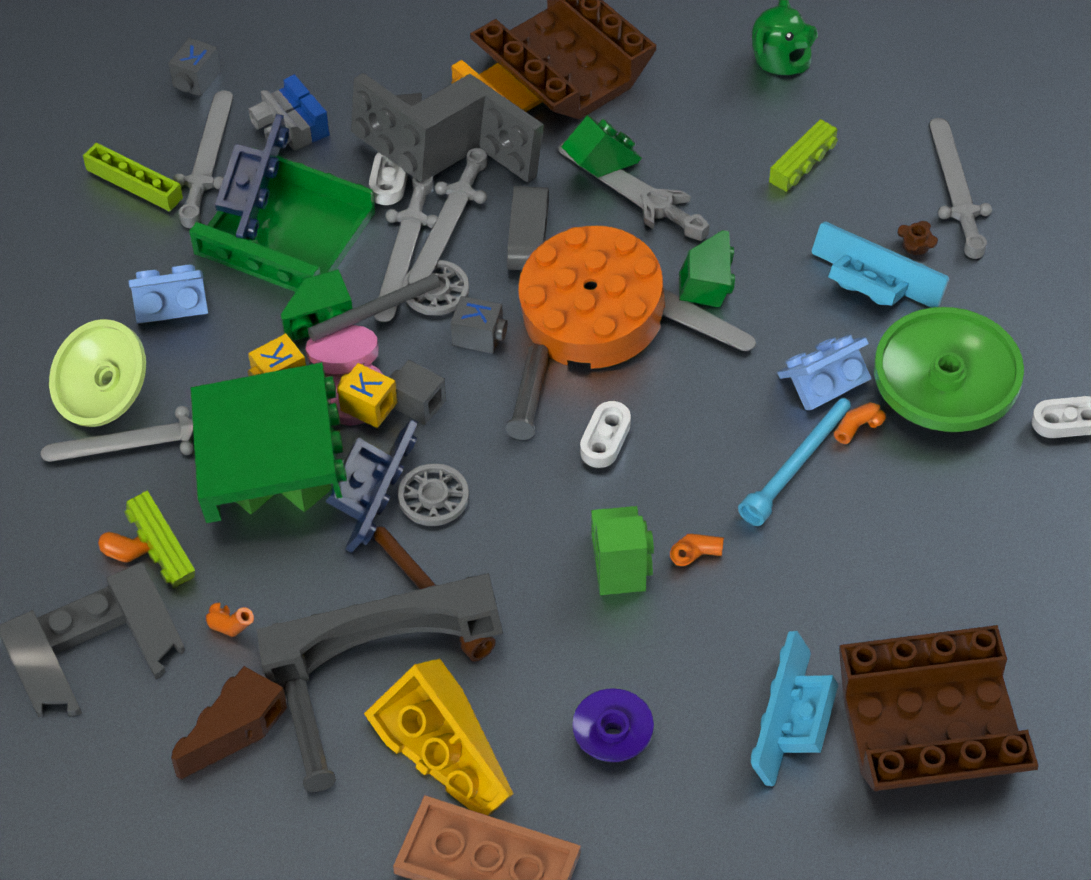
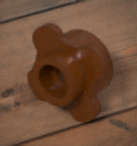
M919 221L910 226L901 225L897 233L900 237H903L902 246L904 250L913 255H922L928 252L930 248L936 247L938 238L932 235L930 231L931 224L927 221Z

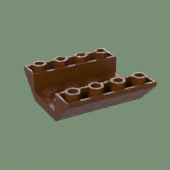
M547 0V9L511 30H508L497 19H494L470 33V39L553 112L579 120L630 90L657 50L655 43L603 0Z
M998 625L839 646L844 706L861 775L873 791L1038 770L1039 765L1029 731L1018 730L1003 678L1007 656Z

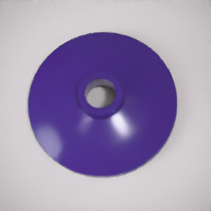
M603 689L590 694L581 701L573 716V734L578 745L588 755L606 762H620L637 756L648 746L653 735L654 720L650 708L639 696L623 689ZM609 729H617L620 733L608 734L606 733V731Z

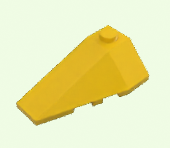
M440 658L414 664L364 713L387 747L396 754H404L416 764L415 768L424 775L430 774L445 786L446 792L469 810L490 816L514 794L463 689Z

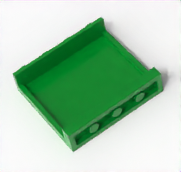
M277 156L280 161L278 173L275 179L270 178L267 186V189H269V199L266 208L259 210L257 216L259 229L255 240L248 241L237 238L236 232L241 216L217 211L208 225L196 221L189 233L195 255L296 292L304 279L338 268L375 215L374 194L372 189L362 184H355L338 178L331 173H324L307 167L303 163L293 162Z
M322 362L190 387L197 496L206 523L222 521L221 504L326 484H333L336 498H342L341 482L347 481L343 458L338 459L337 454L344 453L340 431H334V426L340 425L337 404H331V399L337 398L334 378L333 376L326 377Z

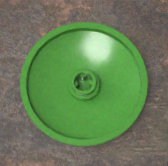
M933 307L905 315L886 330L877 346L874 375L877 387L885 401L907 420L933 430L964 432L979 429L996 422L1013 407L1021 390L1024 364L1021 352L1013 338L991 319L965 309Z

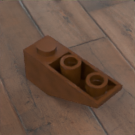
M243 666L235 677L232 676L225 682L221 695L211 707H206L201 712L196 726L189 735L182 737L176 743L171 756L176 777L183 779L263 739L287 709L283 687Z

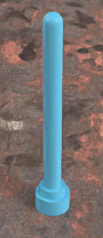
M839 399L761 491L748 494L739 504L738 511L746 522L754 526H761L772 514V501L850 410L851 403L848 399Z

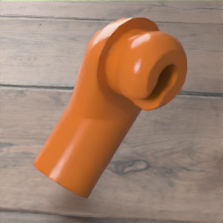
M872 402L854 408L845 414L834 432V438L842 444H849L861 425L867 422L871 428H876L885 421L886 414L879 409L880 405Z
M105 532L98 540L100 551L104 555L125 563L139 558L150 550L147 543H142L138 536L131 539L118 533Z
M687 534L672 546L670 558L678 566H687L703 554L722 557L724 537Z
M221 603L212 604L209 607V613L206 615V622L212 630L230 637L237 636L254 621V615L250 609L241 607L230 616V608L227 605L224 608H220Z

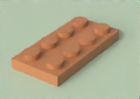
M424 795L393 865L394 874L411 880H570L581 854V846Z

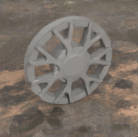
M438 260L434 268L444 269L443 274L432 272V274H436L439 278L440 287L406 301L417 312L425 315L439 316L455 311L460 296L468 297L469 281L466 273L456 264L444 260ZM411 270L406 274L404 278L403 287L409 285L408 276ZM455 275L461 279L452 284L449 281ZM450 291L462 292L459 297L449 295ZM425 299L432 301L429 306L423 305L421 302ZM446 300L448 304L439 306L437 302Z
M425 464L416 467L405 475L398 488V501L403 513L412 521L426 526L443 525L455 520L463 513L469 500L468 484L463 475L456 469L444 464ZM427 473H439V479H427ZM454 478L458 484L448 489L446 483ZM412 480H416L421 484L418 490L408 486ZM451 496L462 497L460 503L448 501ZM419 498V502L407 505L405 499ZM442 507L449 511V513L439 516L437 512ZM423 508L431 510L428 516L420 515L419 512Z

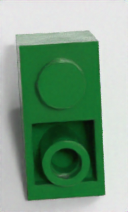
M588 115L561 146L579 166L596 177L639 163L642 159L633 149L636 143L622 131L618 133L606 120L602 119L598 123Z
M722 230L689 250L679 271V300L720 307L726 295H730L733 292L735 274L731 273V264L734 258V247L730 246L729 231Z
M339 269L304 279L281 313L283 334L286 333L292 341L309 337L308 328L353 309L351 297Z

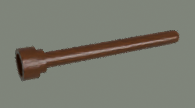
M376 527L373 534L375 540L419 590L436 585L385 527ZM460 636L461 649L474 662L488 656L496 644L493 636L478 638L466 643L463 637Z

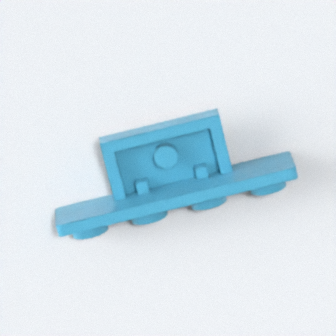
M823 222L819 226L812 254L833 263L828 278L837 281L842 288L864 293L870 296L873 302L880 305L892 306L902 297L906 296L931 308L940 306L949 281L947 275L828 222Z
M798 631L788 632L785 646L780 650V664L776 678L772 680L770 686L771 696L767 710L761 718V731L757 745L751 753L752 767L766 786H775L784 753H821L839 685L833 675L805 676L811 652Z

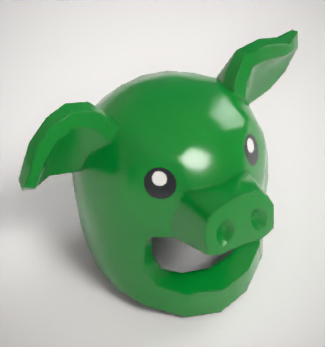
M779 0L778 6L762 12L753 25L752 47L756 62L764 71L778 75L799 74L810 68L812 61L810 47L818 38L817 28L806 24L802 15L790 6L789 0ZM796 49H802L804 51L803 56L798 61L791 62L789 58L790 53Z

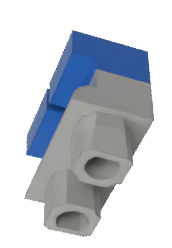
M295 74L283 80V88L273 93L267 90L261 91L262 102L248 109L251 123L256 129L270 123L273 125L276 114L284 115L285 126L289 128L287 143L294 151L330 136L327 111L310 94L309 90ZM272 125L264 129L265 137L267 140Z

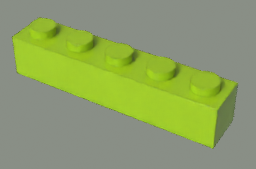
M97 142L83 155L87 171L169 212L183 199L180 183Z

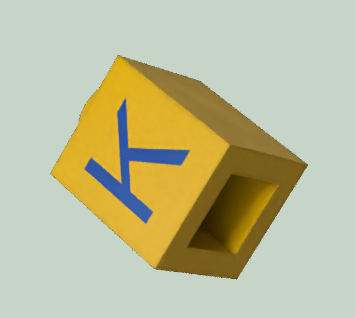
M286 333L248 353L251 366L247 371L248 376L306 366L305 356Z
M359 363L356 364L349 374L342 376L337 386L340 411L376 428L381 425L398 403L395 380Z

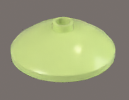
M108 319L94 320L74 330L57 350L50 369L49 390L53 404L58 412L67 420L85 427L102 426L124 414L136 400L146 373V355L139 337L126 325Z

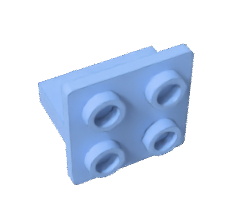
M193 264L171 267L172 274L161 276L157 270L136 272V279L128 280L129 288L132 290L136 323L209 314L204 286V273L201 270L195 271Z
M851 334L837 340L835 337L827 339L815 346L817 351L808 355L804 352L786 360L787 367L778 371V376L780 379L791 377L805 410H812L872 379L859 351L860 348L869 343L866 337L853 339Z

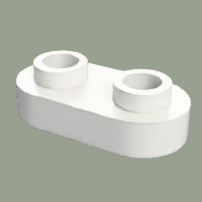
M379 152L374 158L369 189L373 190L374 202L381 205L395 204L403 198L408 173L401 166L399 167Z
M1091 396L1041 401L1036 405L1032 416L1034 430L1047 438L1091 435Z
M608 401L600 404L595 409L580 442L581 458L587 465L603 468L611 465L616 460L631 424L630 411L624 404Z

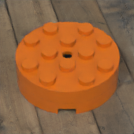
M608 226L573 227L546 240L530 255L519 279V299L526 331L533 343L546 346L549 357L561 364L568 365V360L590 363L591 369L617 365L644 350L661 328L660 320L665 308V295L660 264L655 254L643 241L626 231Z

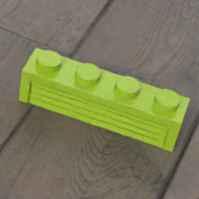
M820 119L770 167L769 182L786 192L792 186H796L800 178L805 173L808 174L817 161L820 162L829 149H833L838 142V129Z
M148 490L126 501L124 513L131 524L134 522L138 528L136 533L142 543L146 542L150 548L148 553L153 563L158 562L162 569L160 574L165 583L168 584L170 582L174 589L195 577L193 565Z

